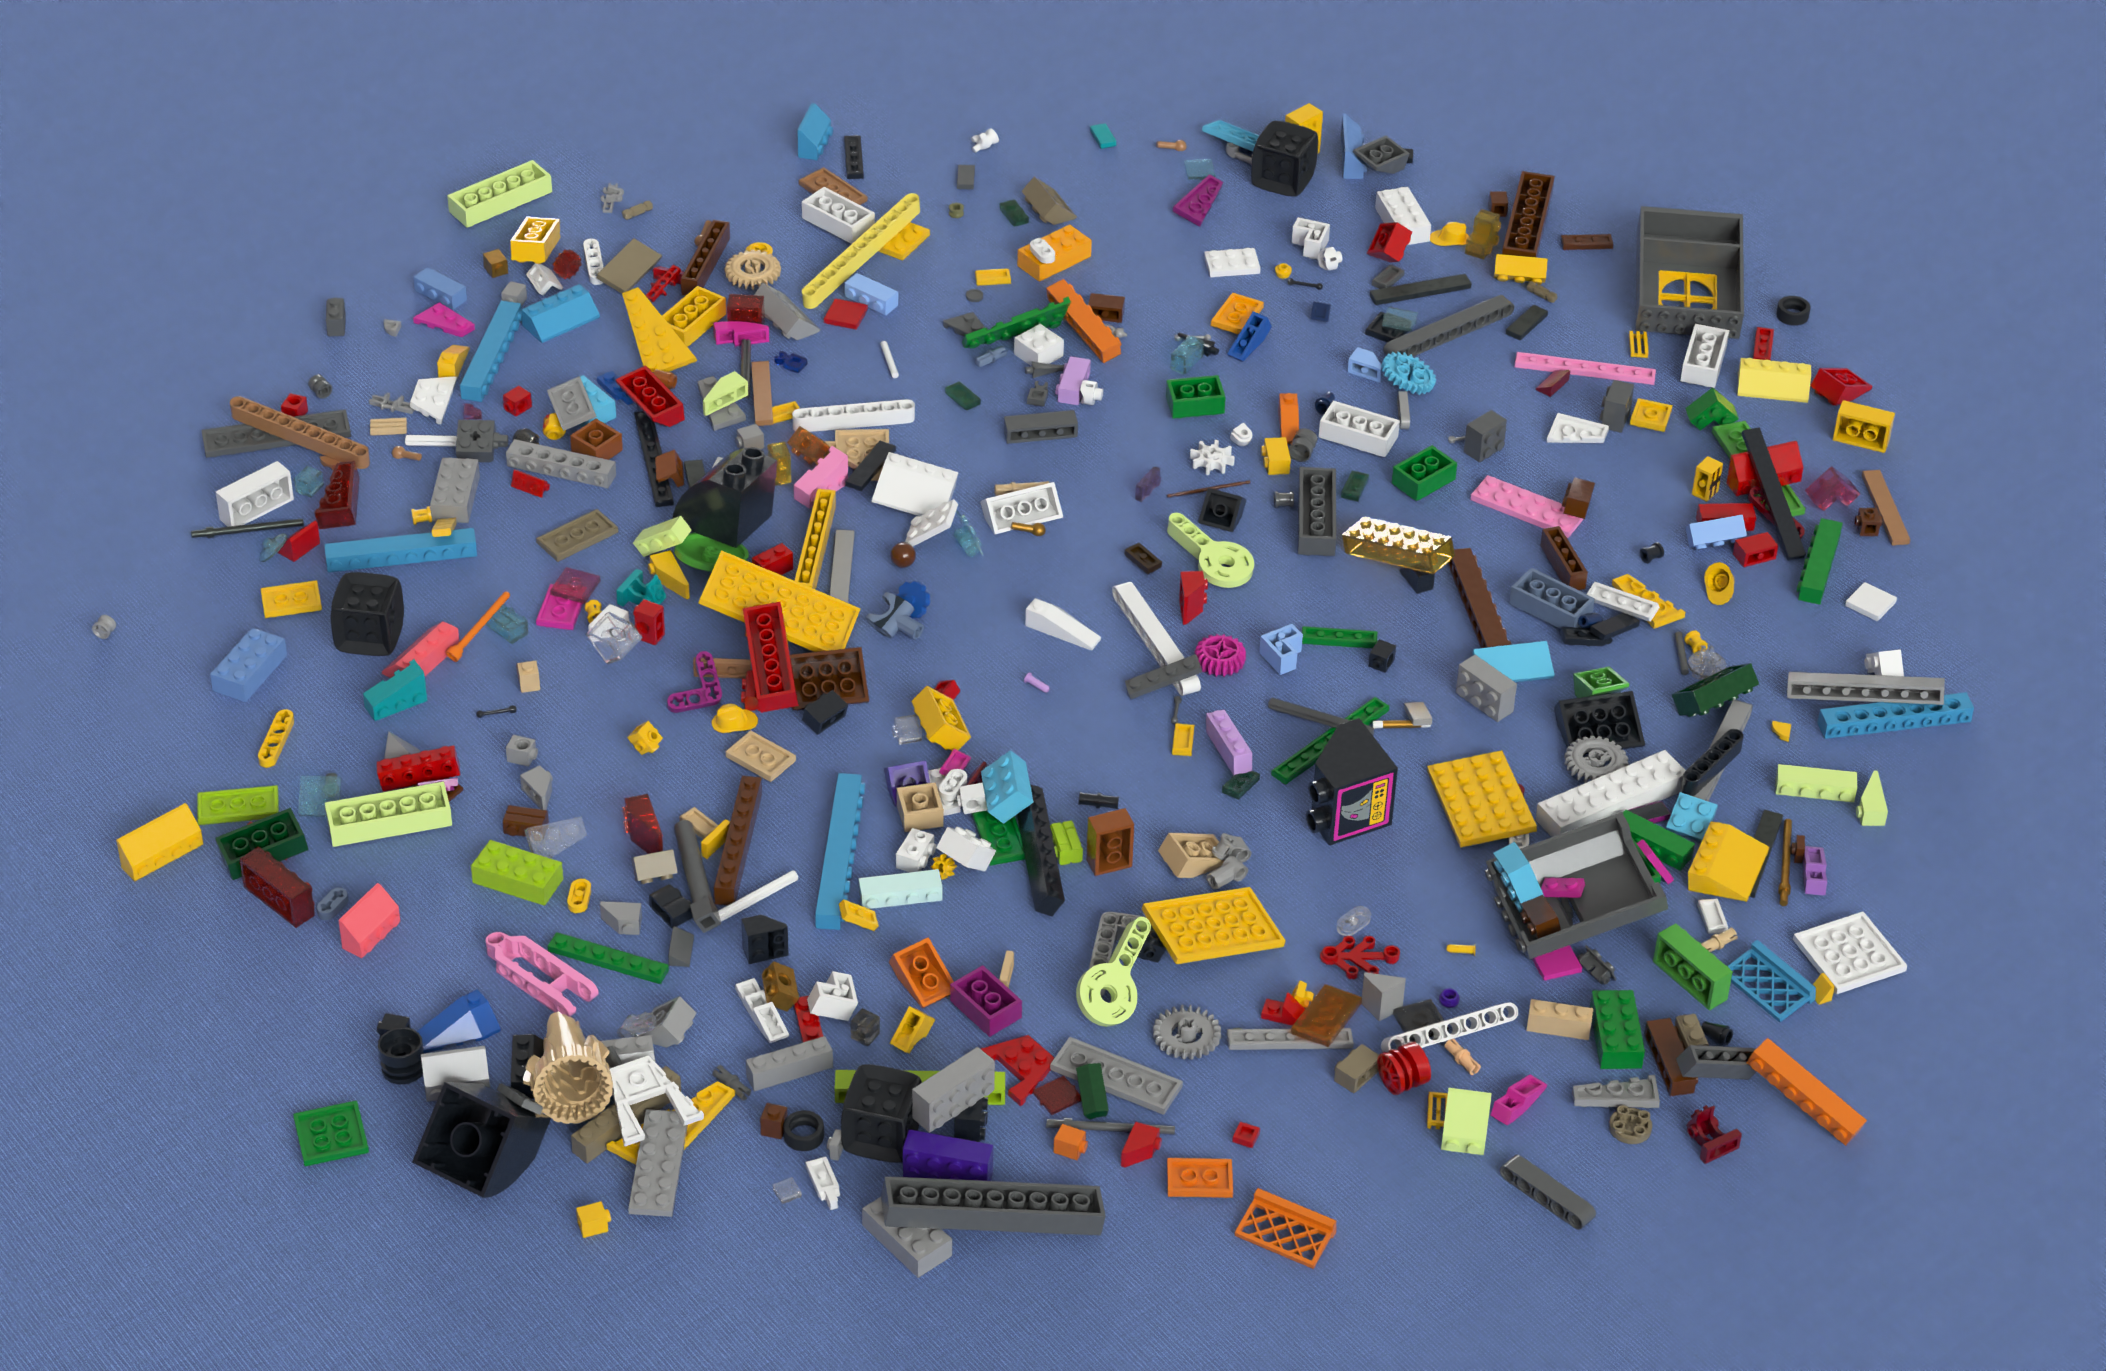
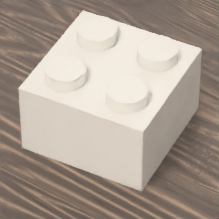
M1038 324L1014 338V355L1030 366L1032 362L1050 364L1063 357L1064 339L1042 324Z
M957 826L955 829L947 827L936 847L965 867L986 871L996 852L995 849L990 847V842L982 838L978 839L975 837L976 833Z

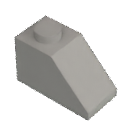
M537 766L520 775L521 789L541 810H546L552 793L553 778L549 771H545L541 766Z
M600 902L601 919L618 934L640 935L642 922L641 903Z

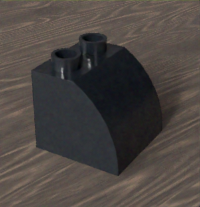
M755 447L743 448L730 453L681 496L675 507L673 518L682 516L692 532L737 548L772 516L777 459L764 455L761 449Z
M444 1082L412 1163L482 1198L492 1197L512 1185L535 1159L551 1117L543 1113L539 1115L525 1109L503 1094L483 1084Z

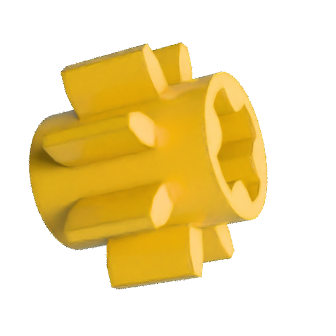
M945 853L941 854L940 857L933 858L934 863L931 868L933 870L939 869L942 880L948 878V876L955 875L953 870L957 865H955L953 858L947 857Z

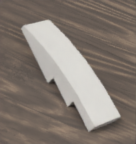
M755 978L735 985V990L746 1010L769 1043L789 1037V1033L773 1002L767 1003L765 992L760 989Z

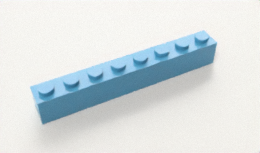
M500 302L460 384L461 399L482 402L484 396L488 394L489 386L493 384L494 376L499 371V365L503 363L505 352H508L509 344L513 342L514 334L518 331L519 323L522 321L521 303Z
M474 528L453 530L450 536L433 537L432 532L324 544L328 572L477 556Z

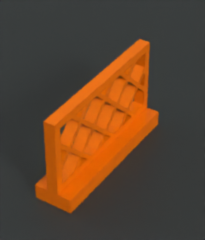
M1257 1188L1252 1203L1235 1231V1236L1314 1269L1331 1238H1334L1337 1228L1336 1220ZM1257 1207L1264 1210L1266 1215L1254 1218L1253 1211ZM1281 1217L1284 1218L1285 1223L1274 1226L1272 1219ZM1268 1220L1271 1228L1260 1231L1257 1223ZM1254 1224L1256 1232L1251 1234L1242 1232L1244 1227ZM1296 1225L1303 1226L1305 1232L1294 1235L1291 1227ZM1288 1228L1291 1236L1279 1239L1276 1231ZM1317 1233L1325 1236L1322 1241L1316 1243L1313 1242L1311 1235ZM1274 1234L1275 1241L1266 1242L1262 1238L1263 1235ZM1308 1236L1310 1244L1299 1247L1296 1240ZM1293 1241L1296 1248L1288 1251L1283 1249L1282 1244ZM1313 1249L1315 1255L1311 1261L1304 1258L1301 1252Z

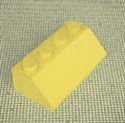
M1741 358L1738 371L1737 396L1808 403L1811 365Z

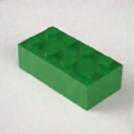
M1592 990L1589 1008H1593L1592 1025L1600 1069H1642L1645 1049L1634 991Z

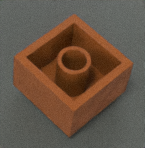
M594 419L570 435L571 452L609 460L623 450L622 433L598 419Z

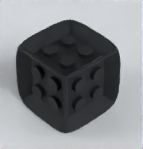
M1284 121L1270 122L1258 137L1253 150L1252 184L1260 189L1285 196L1295 197L1300 195L1310 182L1316 167L1318 153L1317 133L1309 128Z
M345 573L338 583L331 605V629L336 649L358 655H390L397 645L404 618L403 593L399 579L383 574Z
M871 1064L860 1065L848 1088L841 1115V1142L844 1150L851 1154L892 1163L903 1162V1146L909 1129L915 1131L919 1129V1123L912 1118V1089L922 1083L921 1078L913 1073Z

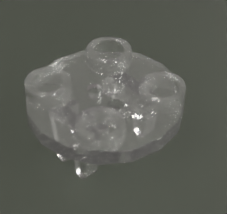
M1702 646L1700 651L1693 653L1689 657L1688 667L1693 677L1700 679L1726 668V662L1721 655L1714 652L1713 646H1710L1708 650H1706V646Z

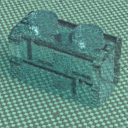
M1191 335L1188 336L1171 353L1170 368L1183 375L1186 374L1203 357L1204 341Z
M504 604L486 623V626L511 644L517 642L519 638L522 639L528 635L527 619L524 616L520 617L512 607L508 608Z

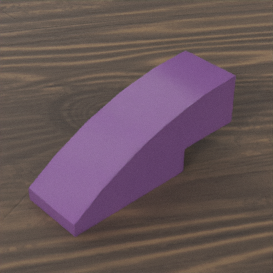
M1805 846L1803 857L1805 894L1825 895L1827 864L1824 848Z

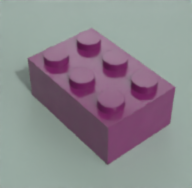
M983 965L950 984V1001L989 1037L1022 1018V1000Z

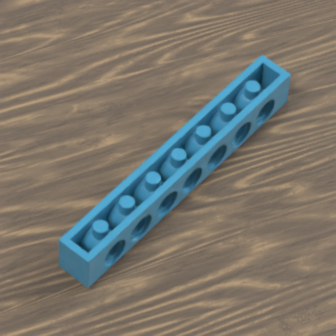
M1966 692L1944 695V705L1878 702L1820 709L1817 724L1824 739L1971 722L1974 706Z

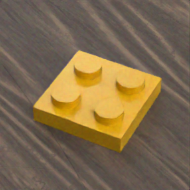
M1638 398L1631 416L1630 425L1665 432L1673 405Z

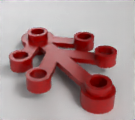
M1346 936L1336 947L1326 946L1320 953V960L1328 965L1335 964L1346 972L1348 979H1356L1359 970L1356 966H1351L1344 960H1350L1365 970L1366 973L1375 972L1374 974H1379V968L1365 960H1385L1388 964H1395L1400 958V949L1393 945L1385 947L1384 952H1363L1366 949L1370 950L1375 947V938L1372 936L1364 937L1363 941L1355 948V939L1352 936Z

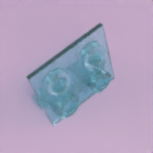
M956 510L963 527L954 531V537L968 556H974L978 551L983 555L980 548L983 545L978 537H974L977 535L972 525L968 526L969 522L965 515H960Z

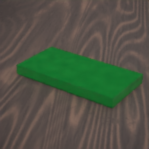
M988 809L971 813L979 838L990 842V847L996 850L989 864L990 866L1025 860L1021 834L1015 816L1003 824L988 813Z

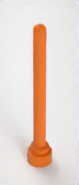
M505 591L457 645L448 648L445 653L452 661L457 662L462 657L463 649L510 597L509 592Z

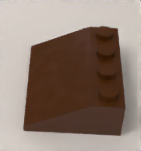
M862 647L790 655L799 705L792 707L793 711L803 710L807 704L814 703L822 694H827L832 690L847 704L869 702Z

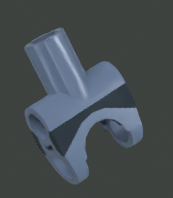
M889 592L882 596L883 600L890 605L889 610L882 615L869 613L865 617L874 629L890 639L898 630L913 639H918L924 629L923 624L909 617L915 610L914 607L906 600Z

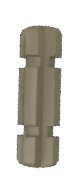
M647 200L643 204L640 203L623 210L622 217L628 220L632 216L635 217L652 210L653 204Z
M1533 281L1527 284L1528 291L1535 292L1534 294L1543 299H1548L1547 301L1554 303L1558 298L1556 293L1550 292V290L1537 285Z

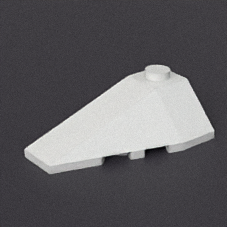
M1035 598L1026 608L1027 627L1091 651L1101 640L1099 635L1060 607Z

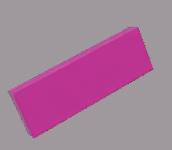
M1644 840L1639 841L1637 845L1667 884L1674 881V878Z

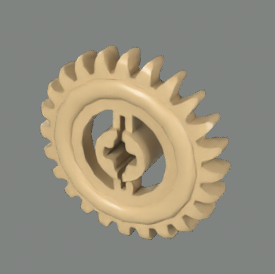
M746 250L745 253L739 252L738 255L735 254L733 258L728 259L724 268L729 282H733V285L738 283L739 288L744 283L745 289L751 284L752 290H754L755 284L758 287L761 286V283L768 285V282L773 285V280L777 281L781 272L780 262L777 258L773 257L772 254H767L765 251L761 252V250H757V252L755 250L750 252ZM760 263L765 267L763 271L760 269ZM744 264H745V272H743V271L740 269Z

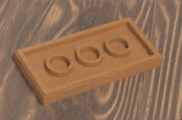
M825 167L799 179V185L812 194L826 187L859 205L868 201V196Z

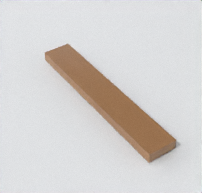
M769 361L751 362L755 424L758 426L774 425Z
M1862 471V478L1875 508L1878 509L1879 515L1882 516V524L1891 545L1910 544L1911 539L1881 471Z

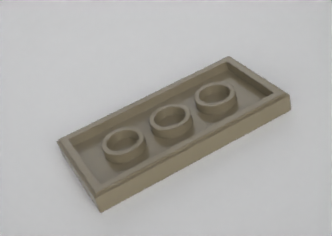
M633 238L597 274L596 278L622 294L631 290L661 260L662 255Z
M596 509L536 538V543L559 562L619 531L612 521Z

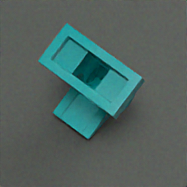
M635 569L616 590L617 604L623 607L628 601L639 605L643 599L660 605L667 597L658 575L655 574L653 579L645 585L643 583V571Z

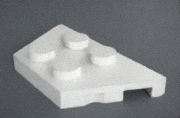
M457 377L418 379L410 401V407L421 412L426 417L432 416L436 419V423L441 425L456 385Z

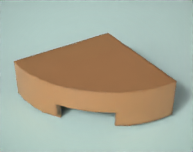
M320 456L321 464L324 467H331L332 470H341L340 461L327 456Z

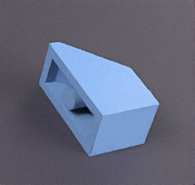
M1357 347L1349 358L1348 373L1381 382L1382 367L1375 354Z

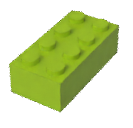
M489 840L471 865L473 883L544 906L563 881L562 862L493 840Z

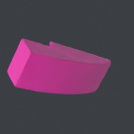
M739 321L713 323L716 345L734 342L735 347L741 346L743 339H749L751 344L769 342V327L766 325Z
M1531 1074L1510 1086L1506 1095L1494 1102L1490 1115L1508 1126L1539 1098L1546 1089L1547 1084Z

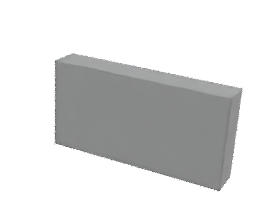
M1424 702L1404 704V709L1413 726L1432 724V717Z

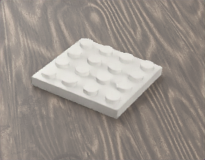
M1864 912L1796 933L1793 936V941L1820 974L1824 973L1835 986V994L1907 970V964Z

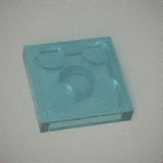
M300 776L298 815L326 817L325 802L340 800L341 777Z

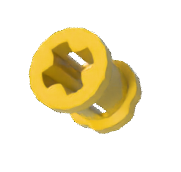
M430 506L419 510L411 509L414 525H417L418 522H432Z
M590 600L585 604L589 623L594 620L593 616L596 618L602 612V606L598 600Z
M1697 630L1690 631L1684 637L1685 643L1691 646L1692 652L1695 655H1700L1707 650L1708 643L1701 639L1700 633Z

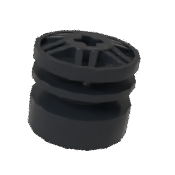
M405 1027L395 1028L383 1034L378 1041V1052L384 1078L395 1084H409L423 1076L421 1054H424L421 1035L414 1029Z

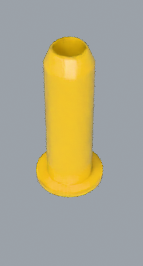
M1476 944L1474 946L1447 945V952L1469 953L1475 956Z

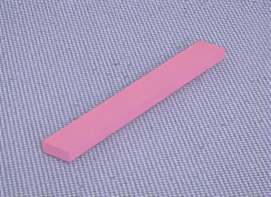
M1522 352L1516 353L1514 366L1516 368L1548 372L1570 370L1571 375L1654 385L1656 369Z

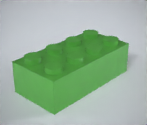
M1676 923L1657 934L1653 962L1708 1010L1715 1008L1728 999L1733 973L1728 966L1723 964L1713 953H1710L1700 942L1696 941Z

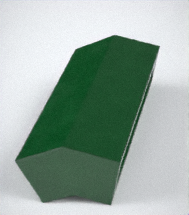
M1101 1063L1077 1067L1076 1071L1084 1116L1089 1120L1097 1117H1106L1109 1108Z

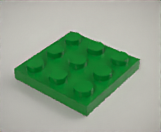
M357 1100L293 1114L304 1166L369 1153Z

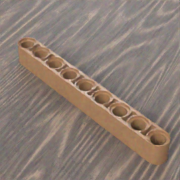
M236 396L230 400L231 416L239 422L358 469H365L370 465L369 449L363 444L244 397Z

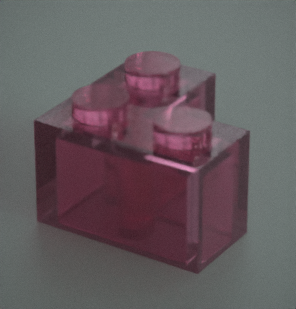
M1833 466L1805 490L1813 503L1823 511L1830 507L1837 499L1848 506L1860 495L1854 484Z

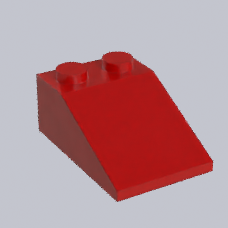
M1820 368L1810 385L1815 389L1816 394L1825 396L1828 402L1835 406L1841 405L1843 400L1850 402L1873 387L1848 368Z

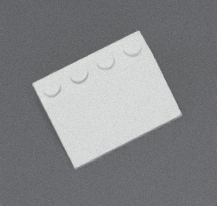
M889 452L872 502L922 516L928 510L935 509L942 503L951 500L958 472Z

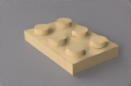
M753 731L748 732L726 751V758L770 782L796 761V755Z

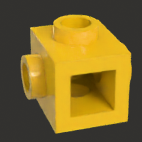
M649 721L638 725L627 737L641 755L656 751L659 748L658 743L663 739L658 730Z

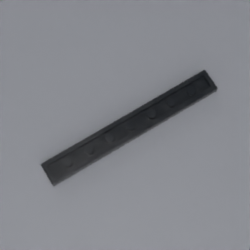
M644 411L634 412L655 507L674 505L669 480L666 479L658 482L656 479L655 458L662 455L655 422Z
M1759 427L1743 430L1741 433L1787 561L1804 558L1806 553L1761 429Z

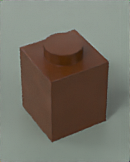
M1490 191L1488 203L1490 217H1507L1508 198L1506 191Z
M766 1103L760 1118L762 1136L782 1140L784 1135L783 1125L788 1117L787 1107Z

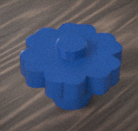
M913 581L912 583L905 582L899 587V594H897V596L906 600L914 607L915 610L909 616L912 619L921 618L922 615L926 614V608L930 605V594L925 592L926 586L918 581Z

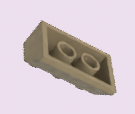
M1035 176L1022 190V193L1026 196L1024 199L1033 205L1031 208L1040 214L1039 218L1043 222H1050L1056 225L1077 218L1057 191Z

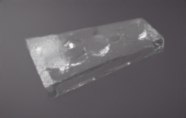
M582 816L534 826L524 830L530 852L550 859L587 836Z

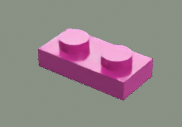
M1545 878L1541 890L1544 897L1581 898L1585 881L1584 878Z

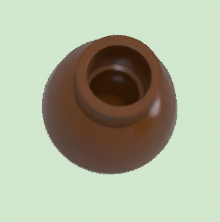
M900 542L892 548L890 557L896 566L906 568L914 563L916 552L908 542Z

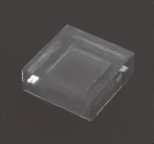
M793 1177L773 1184V1191L781 1204L802 1197V1192Z

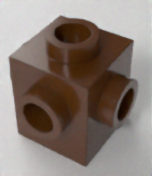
M1859 508L1858 515H1855L1854 524L1858 527L1859 535L1878 536L1880 526H1882V516L1879 515L1877 508Z

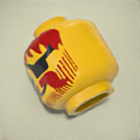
M551 413L544 417L543 434L551 440L562 438L566 430L563 431L556 413Z

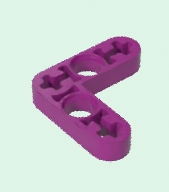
M699 652L695 659L701 688L671 694L667 700L668 710L673 713H679L720 703L722 690L713 657L709 652ZM701 658L708 660L707 669H704V663L700 662ZM710 674L714 677V680L706 682L703 676ZM711 687H713L714 695H716V699H713V697L710 696ZM696 695L700 701L698 703H691L689 697ZM683 697H686L687 705H684L685 701L683 702ZM673 700L680 702L679 705L675 706V704H672Z

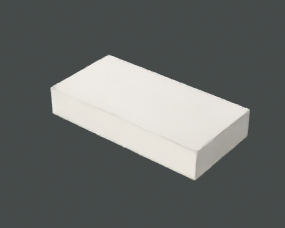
M1718 899L1698 900L1697 906L1707 933H1722L1728 930V925Z

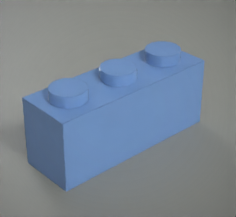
M428 267L413 277L416 292L438 303L440 302L452 310L467 301L466 286Z

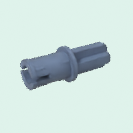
M1004 346L988 350L985 354L976 358L975 364L978 367H982L988 363H994L997 359L1006 356L1007 351L1002 353V351L1006 350Z

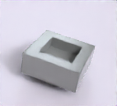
M835 1129L833 1137H829L827 1142V1150H830V1159L839 1161L843 1151L841 1130Z

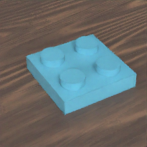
M1680 792L1666 829L1702 842L1710 822L1713 821L1718 805Z

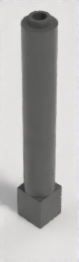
M681 820L674 825V833L692 900L690 906L693 918L698 927L705 933L721 925L718 909L713 903L693 824L688 820Z

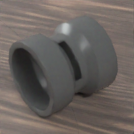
M314 375L309 380V388L319 398H327L332 393V385L322 375Z

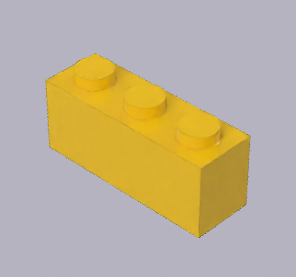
M1496 254L1494 278H1497L1498 281L1514 280L1517 283L1533 281L1537 285L1545 283L1548 259Z

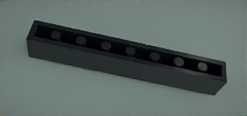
M1030 784L1033 803L1019 812L1017 818L1035 911L1053 917L1064 903L1065 898L1043 788Z

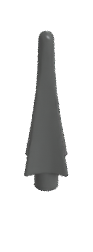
M1032 362L1030 367H1025V373H1032L1033 378L1064 370V365Z

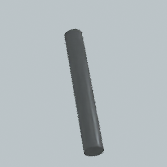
M1676 632L1675 640L1681 674L1687 675L1689 670L1683 636L1681 632Z

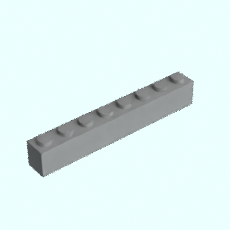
M1789 672L1787 698L1944 705L1945 678Z

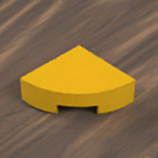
M1772 721V731L1780 736L1781 740L1789 742L1791 724Z

